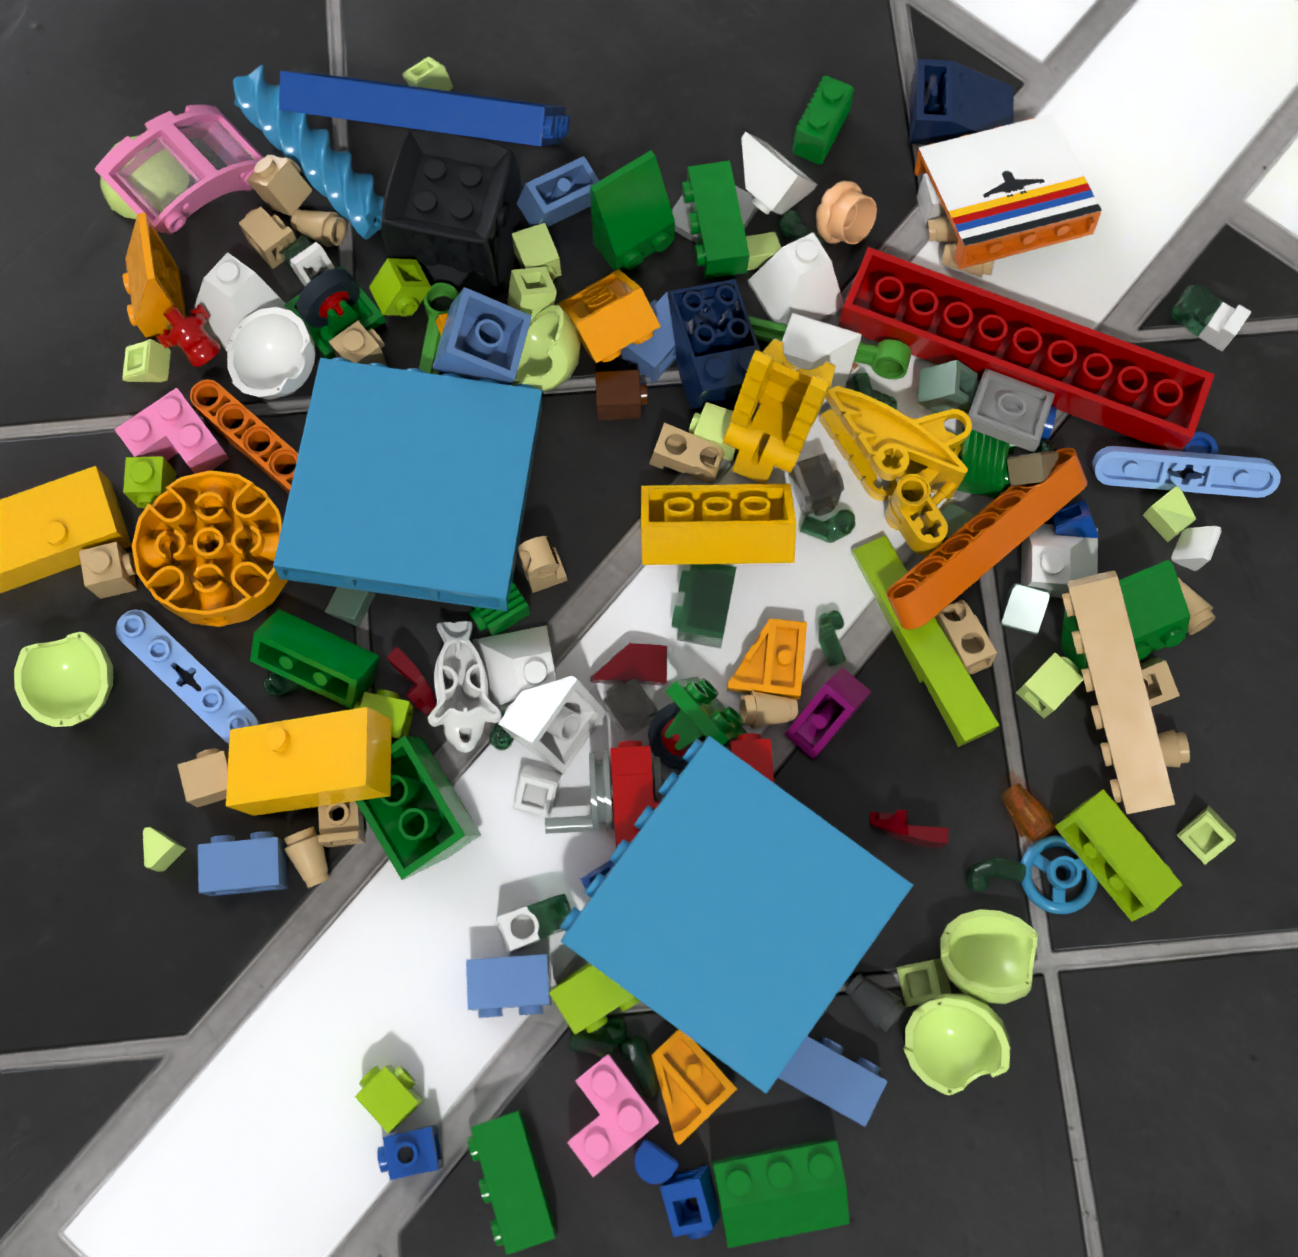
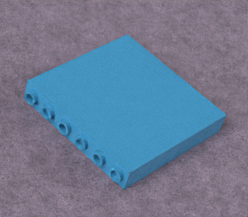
M335 357L333 359L320 358L273 564L279 578L508 611L543 407L542 390L535 389L527 384H517L515 386L499 384L495 380L486 378L478 381L464 379L452 373L436 375L425 373L417 368L401 370L389 368L381 363H370L369 365L353 363L342 357Z
M708 736L704 742L696 738L682 757L688 762L679 776L672 772L658 790L664 797L657 807L653 809L648 805L635 822L634 826L639 829L636 836L630 843L623 839L609 858L615 865L606 877L598 873L585 891V894L590 897L581 911L574 907L561 924L560 928L565 931L561 942L767 1094L910 891L913 884L713 738Z

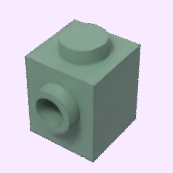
M958 360L921 369L917 389L918 404L933 413L949 409H959L961 411L970 409L977 391L978 374Z

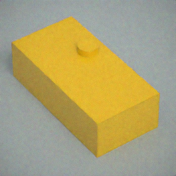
M97 466L0 499V593L80 565V550L117 542L124 549L132 546L112 483Z
M791 484L641 486L642 565L795 563L796 518Z
M369 707L231 729L226 806L256 816L391 796L392 719Z

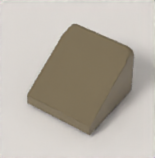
M1048 451L1009 457L1007 464L1010 484L1016 486L1045 481L1059 458L1058 452Z

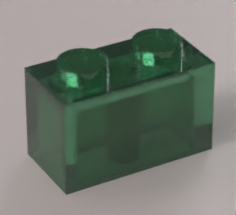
M691 564L690 571L682 570L678 592L685 593L683 606L675 605L671 625L672 628H678V641L721 649L737 567L722 564Z

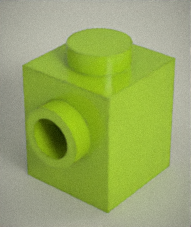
M387 258L369 286V289L383 315L408 316L413 315L418 309L431 286L417 259Z
M163 456L126 457L123 493L138 508L145 509L148 504L152 505L159 495L167 491L165 487L176 481L177 472Z
M377 689L376 694L364 692L362 702L357 701L354 709L369 707L392 719L391 743H395L404 735H409L415 712L410 701L399 699V694L384 689Z
M392 1065L384 1066L382 1069L378 1066L372 1068L358 1083L362 1089L354 1096L387 1133L394 1132L424 1102V1099L413 1089L417 1082L402 1066L395 1069Z

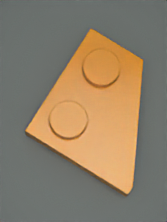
M770 618L755 643L745 655L744 660L728 681L727 691L747 694L755 691L800 699L807 622Z
M678 1029L652 1054L674 1139L680 1145L737 1088L699 1045Z

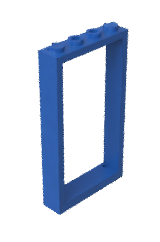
M280 71L279 110L534 146L560 144L563 137H567V134H569L570 116L565 115L566 107L328 74Z

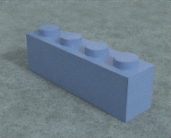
M807 1036L778 1078L866 1127L888 1082L878 1076L881 1068L861 1057L858 1058L856 1063L842 1056L845 1048L826 1037H822L819 1043Z

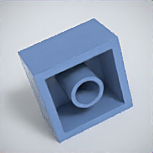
M464 287L450 305L432 368L443 373L459 375L464 379L478 381L486 378L495 380L499 384L510 385L516 378L532 316Z

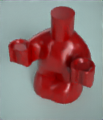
M199 304L195 310L191 309L190 314L192 316L184 317L175 305L164 311L163 315L171 323L172 328L170 331L164 329V333L158 334L156 338L164 348L179 346L193 367L206 364L217 355L221 347L204 329L205 322L210 317V314Z

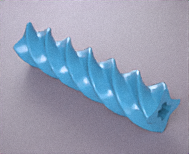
M260 65L250 75L235 77L233 80L236 96L234 105L241 109L245 117L255 127L262 130L265 137L274 147L283 152L285 157L290 158L300 167L301 173L306 176L310 184L320 194L328 198L333 208L350 221L360 236L368 240L380 230L385 196L375 193L373 175L353 172L351 153L349 151L331 149L329 131L324 128L315 129L309 127L308 114L279 110L280 84L272 85L266 83L264 65Z

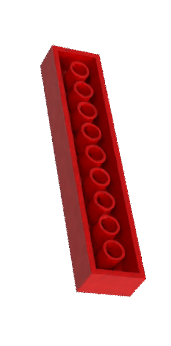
M868 247L842 308L838 327L860 333L862 337L878 343L883 340L903 342L911 349V355L937 365L958 360L978 374L977 380H981L985 368L1054 393L1052 405L1056 406L1057 410L1158 448L1171 451H1181L1193 438L1215 375Z

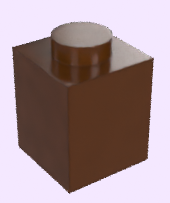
M639 370L595 372L598 420L641 418V405H648L647 383H640Z

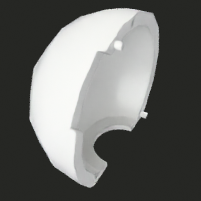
M279 307L259 309L244 318L231 333L225 349L227 351V368L233 380L231 383L245 394L268 400L287 396L297 391L309 377L316 355L313 338L303 320L291 310Z

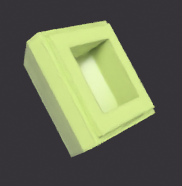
M151 827L144 828L143 830L144 866L157 872L165 871L186 850L185 847Z

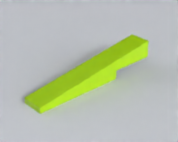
M886 535L853 549L851 553L919 682L924 681L958 747L994 731L999 726V723L936 618H932L928 623L916 629L908 630L901 627L886 593L895 582L907 573V570Z

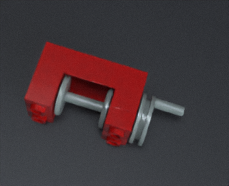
M747 733L738 735L736 741H730L728 748L730 752L774 783L771 738L761 739V735L758 733ZM638 740L619 742L618 748H610L611 783L609 752H603V760H596L595 752L589 753L592 815L545 818L546 834L599 831L600 823L607 822V830H613L614 806L616 848L623 839L630 843L639 831L634 826L639 816L648 805L655 809L663 798V795L658 792L666 779H662L661 759L657 756L653 757L652 779L651 747L642 746V741Z

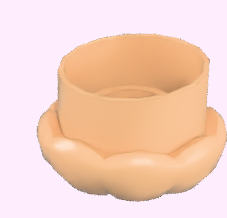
M841 181L825 192L822 197V203L816 211V228L819 236L827 243L832 244L843 241L854 245L861 242L874 225L877 213L876 202L871 197L862 194L861 188L855 182Z

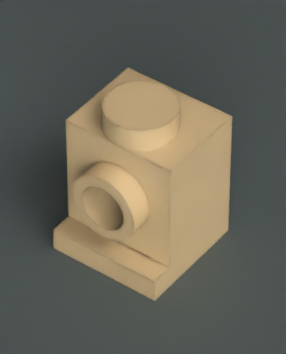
M261 206L258 209L251 210L239 222L247 241L272 269L300 249L292 229L289 226L286 227L276 214L270 217Z
M1153 656L1148 658L1147 661L1140 663L1151 707L1180 696L1166 660Z
M355 801L318 807L320 832L318 843L325 847L365 843L364 816ZM339 807L343 808L345 811L344 817L339 821H334L333 811Z

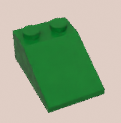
M652 150L590 187L593 243L614 271L619 269L623 272L626 269L632 270L636 268L645 257L655 251L661 252L665 250L675 239V219L658 162Z

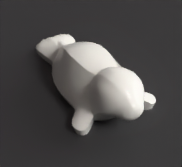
M472 622L437 623L436 626L444 642L434 671L437 704L429 714L428 722L434 727L444 724V734L447 741L458 751L467 753L474 749L480 739L485 722L498 723L502 718V714L489 700L485 667L479 653L470 642L473 628Z

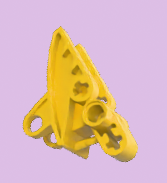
M773 339L763 352L755 350L730 419L731 423L722 442L739 450L732 472L759 484H767L774 467L791 474L832 384L835 365L825 361L823 366L820 365L818 368L811 370L794 366L784 355L783 347L785 343L777 339ZM758 403H760L758 411L754 419L752 420L751 418L756 409V406Z
M840 386L828 390L825 398L832 409L822 413L819 422L829 437L835 440V446L843 458L848 460L847 464L857 479L862 481L861 485L867 494L877 501H889L885 510L887 524L901 533L915 553L929 555L941 545L948 532V524L937 508V505L944 498H953L968 471V468L958 458L961 450V444L968 438L972 430L970 417L959 409H949L914 419L861 392ZM951 418L960 420L964 425V432L955 435L946 431L944 422ZM877 476L882 478V480L890 481L887 487L888 490H883V486L880 489L875 486ZM930 492L935 494L932 498L930 497ZM921 531H923L924 533L932 532L934 536H932L931 534L923 535Z

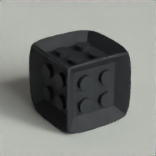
M419 129L410 130L399 148L383 203L381 233L388 257L392 259H417L430 285L447 283L452 285L457 291H461L466 287L480 294L497 293L505 278L514 248L512 233L518 232L521 210L517 205V201L522 192V183L518 161L513 151L498 143L476 137Z

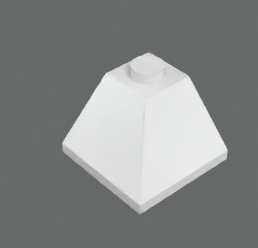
M747 132L742 136L746 190L754 196L751 202L767 215L770 211L783 215L815 189L817 184L767 142Z
M814 232L782 247L748 280L749 286L772 322L788 325L792 313L822 321L842 311L844 306L832 262Z
M227 252L203 278L194 307L195 310L197 305L201 304L210 314V317L205 322L204 329L226 349L231 333L244 318L259 309L270 307L285 309V302L253 270Z
M792 313L782 340L785 343L783 347L784 355L791 364L801 369H816L820 365L823 366L825 361L834 364L835 371L829 390L835 386L845 388L862 334Z
M1043 524L1022 542L1021 585L1050 592V597L1063 598L1062 594L1070 592L1067 584L1068 581L1098 574V538L1057 535L1053 524Z
M546 625L473 640V646L479 653L487 674L489 700L500 711L506 710L515 701L520 692L557 680Z
M569 676L520 692L515 701L507 707L504 716L498 724L513 739L555 770L564 774L606 711L577 678Z

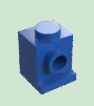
M437 1125L383 1137L384 1146L377 1148L380 1171L382 1173L388 1172L390 1180L436 1171L444 1167ZM409 1146L412 1148L414 1157L411 1162H404L401 1159L400 1150L402 1147Z
M709 1165L674 1172L660 1186L673 1237L688 1235L689 1239L705 1237L712 1232V1229H714L720 1219L709 1177L711 1174ZM696 1197L698 1206L693 1205L689 1198Z

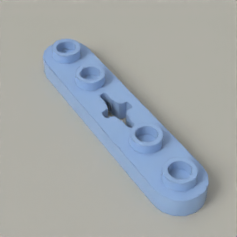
M1107 446L1099 450L1092 460V469L1097 479L1103 484L1110 486L1170 491L1178 486L1182 492L1260 498L1272 494L1278 488L1281 478L1279 470L1271 461L1255 457ZM1186 465H1190L1192 470L1195 471L1194 473H1188L1185 479H1182L1179 473L1173 472L1184 470Z
M135 609L127 611L119 618L116 625V634L120 641L225 742L229 744L231 729L261 725L255 714L148 613ZM179 665L190 674L196 671L193 678L202 688L201 691L198 692L188 684H184L181 687L180 685L184 680L175 668Z

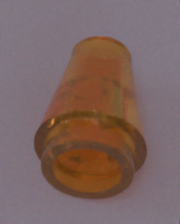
M1020 783L1012 786L1001 795L1021 838L1026 837L1030 844L1045 837L1056 828L1052 820L1054 815L1024 789Z

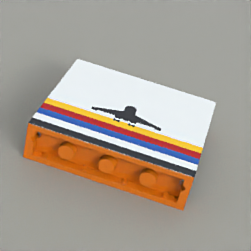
M1052 114L1030 118L1006 126H998L990 130L963 135L918 148L914 173L916 176L927 173L958 238L954 259L959 269L1094 234L1102 209Z

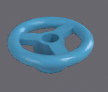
M1054 835L1041 838L1027 849L1020 864V881L1024 892L1036 906L1053 914H1070L1082 909L1093 898L1098 880L1080 858L1075 860L1069 856H1061L1050 861L1040 854L1044 850L1053 847L1065 848L1075 853L1062 836ZM1033 865L1046 873L1048 881L1052 884V901L1042 896L1036 889L1032 880ZM1057 867L1065 871L1066 878L1064 881L1056 876ZM1085 869L1086 883L1083 891L1075 899L1065 902V890L1079 883L1082 870Z

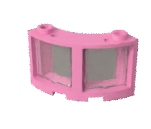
M198 104L186 106L185 113L175 116L171 111H168L146 122L147 131L134 140L129 136L125 137L94 168L136 214L145 212L157 232L172 235L183 227L190 215L208 202L230 192L251 191L253 188L246 180L253 173L256 163L264 157L216 107Z

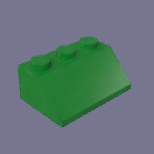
M1170 560L1119 580L1139 661L1154 651L1164 647H1174L1186 638L1191 615L1174 565ZM1065 609L1060 648L1066 657L1077 666L1078 673L1083 677L1081 669L1089 668L1085 653L1077 655L1072 632L1079 630L1076 615L1067 617Z
M404 735L391 745V796L355 801L401 880H405L445 860L481 836L480 831L422 737Z
M832 1137L711 1161L727 1248L850 1224L845 1176L838 1143Z

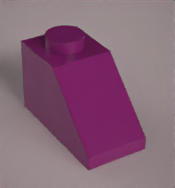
M842 667L822 686L784 735L814 760L872 691Z

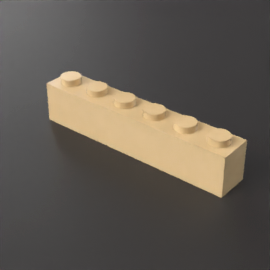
M1113 570L1068 581L1067 584L1070 592L1062 594L1067 617L1076 615L1079 630L1073 631L1072 636L1077 655L1085 653L1089 668L1081 669L1086 691H1095L1099 705L1091 706L1096 729L1105 728L1108 742L1101 743L1100 745L1106 766L1114 765L1118 779L1110 780L1115 802H1124L1127 814L1175 805L1117 573Z

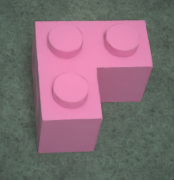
M175 388L114 429L134 457L163 456L166 460H169L179 453L195 474L209 470L212 471L229 459L178 388Z
M607 1054L575 1080L600 1114L567 1142L592 1177L602 1171L659 1123L657 1116L610 1054Z

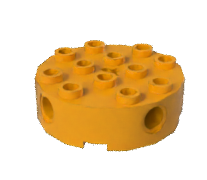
M209 470L180 477L165 487L167 491L159 495L152 505H147L138 518L132 542L136 573L160 604L189 623L223 627L247 621L270 606L288 582V580L279 578L273 566L284 517L267 493L243 476Z

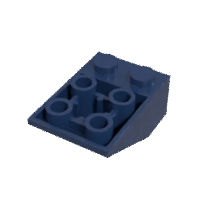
M917 60L911 81L910 144L929 145L963 135L990 130L998 126L1014 124L1013 86L954 61Z
M736 279L669 291L668 300L679 376L690 409L703 407L706 402L717 404L738 399L751 358L755 350L760 351Z

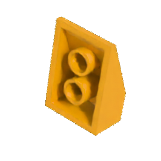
M145 212L137 214L125 258L127 273H123V282L127 293L131 295L132 304L127 305L132 326H138L146 338H150L164 333V329L171 330V323L163 315L165 310L175 305L184 317H186L179 267Z
M619 269L557 303L569 315L581 338L582 345L596 363L601 360L602 362H609L617 358L622 353V348L633 342L634 344H641L649 340L654 335L653 331L661 327L642 288Z

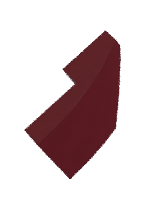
M629 643L590 677V682L622 685L628 682L662 686L667 683V646Z
M396 646L386 658L394 669L414 685L406 694V697L426 716H429L436 707L437 700L415 664Z
M896 810V813L870 812L869 824L893 838L932 848H942L948 844V828L907 825V810Z

